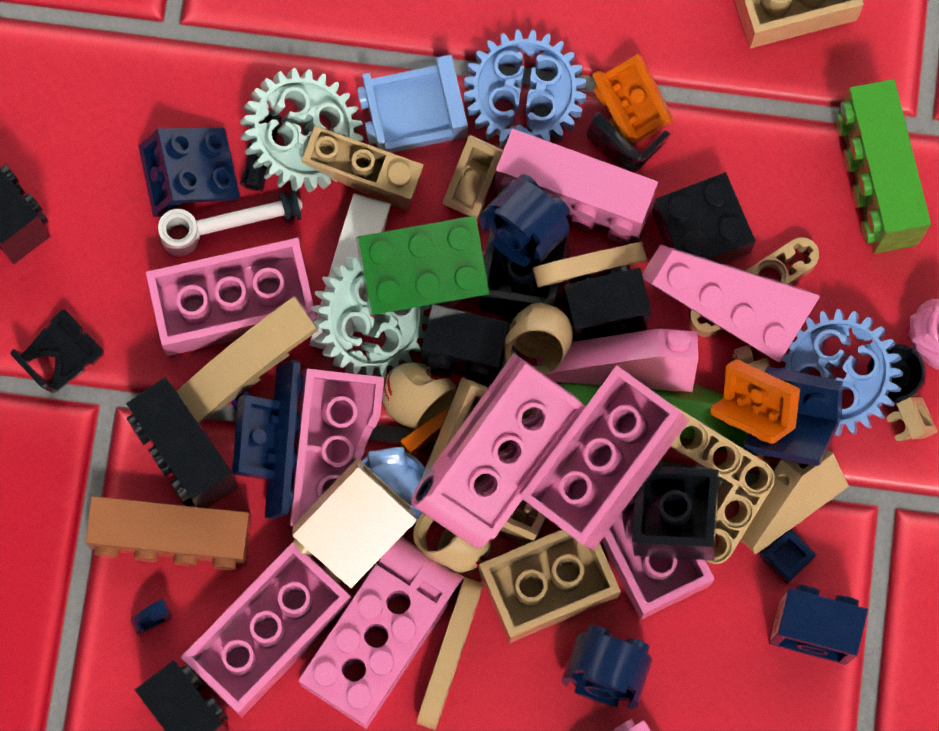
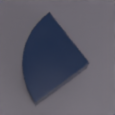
M160 599L136 614L131 619V623L136 633L142 634L170 620L172 614L164 600Z

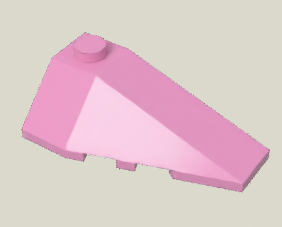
M658 328L575 341L571 343L570 350L560 366L546 376L554 382L602 385L617 365L649 389L692 392L698 364L697 331ZM537 357V366L544 362L545 359L543 357Z
M302 369L300 371L303 376V385L298 394L297 402L300 423L295 432L294 449L297 452V462L292 474L294 500L290 508L289 526H293L357 458L361 460L365 446L381 415L384 377L316 369Z

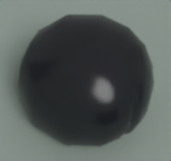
M895 344L888 353H895L901 356L900 361L892 364V368L903 372V376L892 378V383L900 387L901 391L889 392L887 396L897 403L919 394L926 382L927 369L922 356L914 348ZM873 357L868 363L867 374L871 373L874 369L875 362Z

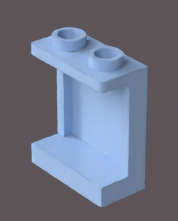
M452 55L437 57V65L378 78H371L370 73L362 74L363 86L357 87L361 110L368 108L371 121L365 122L369 145L377 144V148L394 153L468 137V124Z

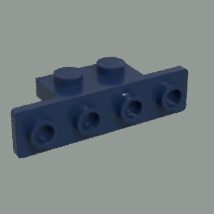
M290 360L277 367L274 400L249 395L238 397L232 473L234 475L268 480L265 518L276 519L288 515L294 500L291 478L292 471L297 462L294 440L295 432L300 423V414L297 411L298 394L303 385L300 361Z

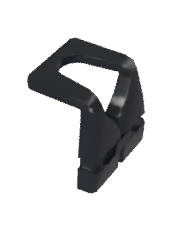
M599 112L592 118L587 130V137L596 147L599 145L604 150L602 152L604 155L631 172L640 170L665 145L670 136V133L665 130L640 154Z
M60 310L51 320L52 324L48 328H44L23 353L16 349L10 352L11 356L41 388L51 393L58 392L69 382L86 371L85 368L89 364L94 365L104 355V350L88 333H83V328L66 310ZM41 357H55V372L52 381L49 382L41 377L29 363Z

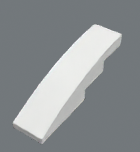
M356 193L353 194L328 277H336L333 272V265H341L346 268L345 257H355L358 260L359 254L355 237L384 232L391 203ZM364 282L359 286L360 298H363L366 294ZM318 313L316 320L321 319L320 313ZM349 318L345 324L346 334L350 336L354 335L352 318ZM318 328V331L312 335L309 346L320 349L326 348L328 343L323 344L315 341V338L323 332L322 328Z

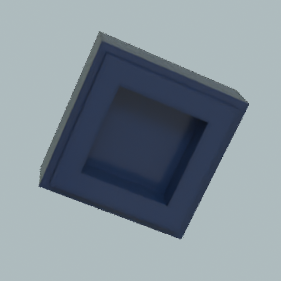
M791 529L777 538L760 555L787 584L817 556Z

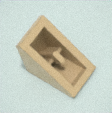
M522 499L498 534L524 546L537 540L547 517Z

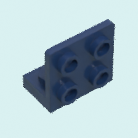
M159 128L138 145L153 217L163 216L166 212L176 209L182 203L235 201L240 197L224 128Z
M767 366L764 371L765 373L800 388L796 429L773 444L761 441L756 436L748 433L744 441V449L748 452L819 466L842 419L843 381Z

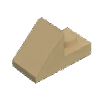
M470 135L442 204L465 215L476 216L477 219L482 212L492 184L495 181L496 168L503 150Z

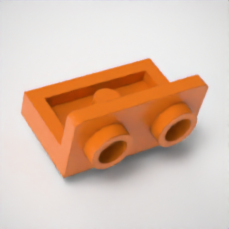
M634 55L606 73L598 70L592 74L597 84L593 87L596 97L603 106L607 105L613 117L610 119L611 125L627 141L637 144L675 122L641 55Z
M735 359L726 365L724 397L711 406L710 415L730 426L737 427L756 436L761 441L773 444L796 429L800 388Z

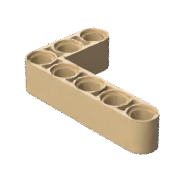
M677 408L689 419L684 428L693 426L695 438L690 444L683 446L680 442L679 434L670 447L706 469H719V477L723 479L719 487L716 527L719 543L715 549L714 561L705 560L712 564H720L732 555L771 491L775 482V474L766 462ZM725 446L727 458L723 464L715 466L713 454L717 448ZM752 467H758L760 472L758 481L753 485H747L745 481L747 471ZM737 500L739 503L738 514L731 519H726V506L729 502Z

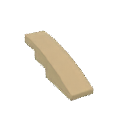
M294 296L230 344L176 392L197 423L200 424L259 382L261 375L287 358L290 350L316 333L318 328Z

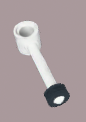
M291 190L290 195L288 192L287 195H284V192L280 193L281 201L197 221L188 211L173 209L166 212L159 221L158 231L163 248L169 254L185 256L195 250L200 240V235L280 216H285L287 223L291 222L290 218L294 220L296 216L300 220L302 219V201L297 198L296 192ZM176 226H183L189 230L187 236L179 240L171 238L168 234Z

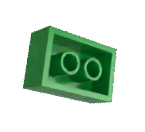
M476 216L355 237L369 315L490 294Z

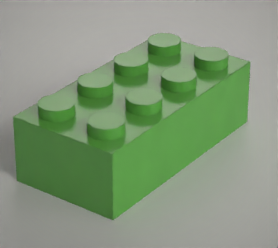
M895 79L849 87L844 101L841 102L839 113L835 115V123L839 136H845L848 148L844 150V160L848 172L853 171L856 185H853L854 201L856 207H862L865 221H862L861 224L864 241L866 244L871 243L873 254L918 246L931 226V221Z

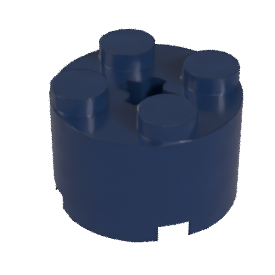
M521 174L517 179L511 180L480 213L479 223L484 232L488 228L495 236L491 243L505 257L523 267L533 263L534 268L540 266L569 234L570 226L566 216L570 210L562 199L556 196L550 197L538 187L533 178L526 174Z
M590 625L587 632L576 635L562 677V684L567 687L571 681L576 685L575 693L601 704L617 707L619 700L629 701L627 708H636L652 663V658L648 654L650 646L643 641L633 638L623 641L611 637L612 633L609 630L600 626Z

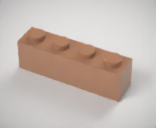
M92 496L85 543L90 549L95 550L96 556L118 558L119 552L132 553L135 560L145 562H157L158 556L173 558V563L177 565L196 566L197 560L213 562L212 567L216 569L236 570V564L246 565L252 519L248 512Z

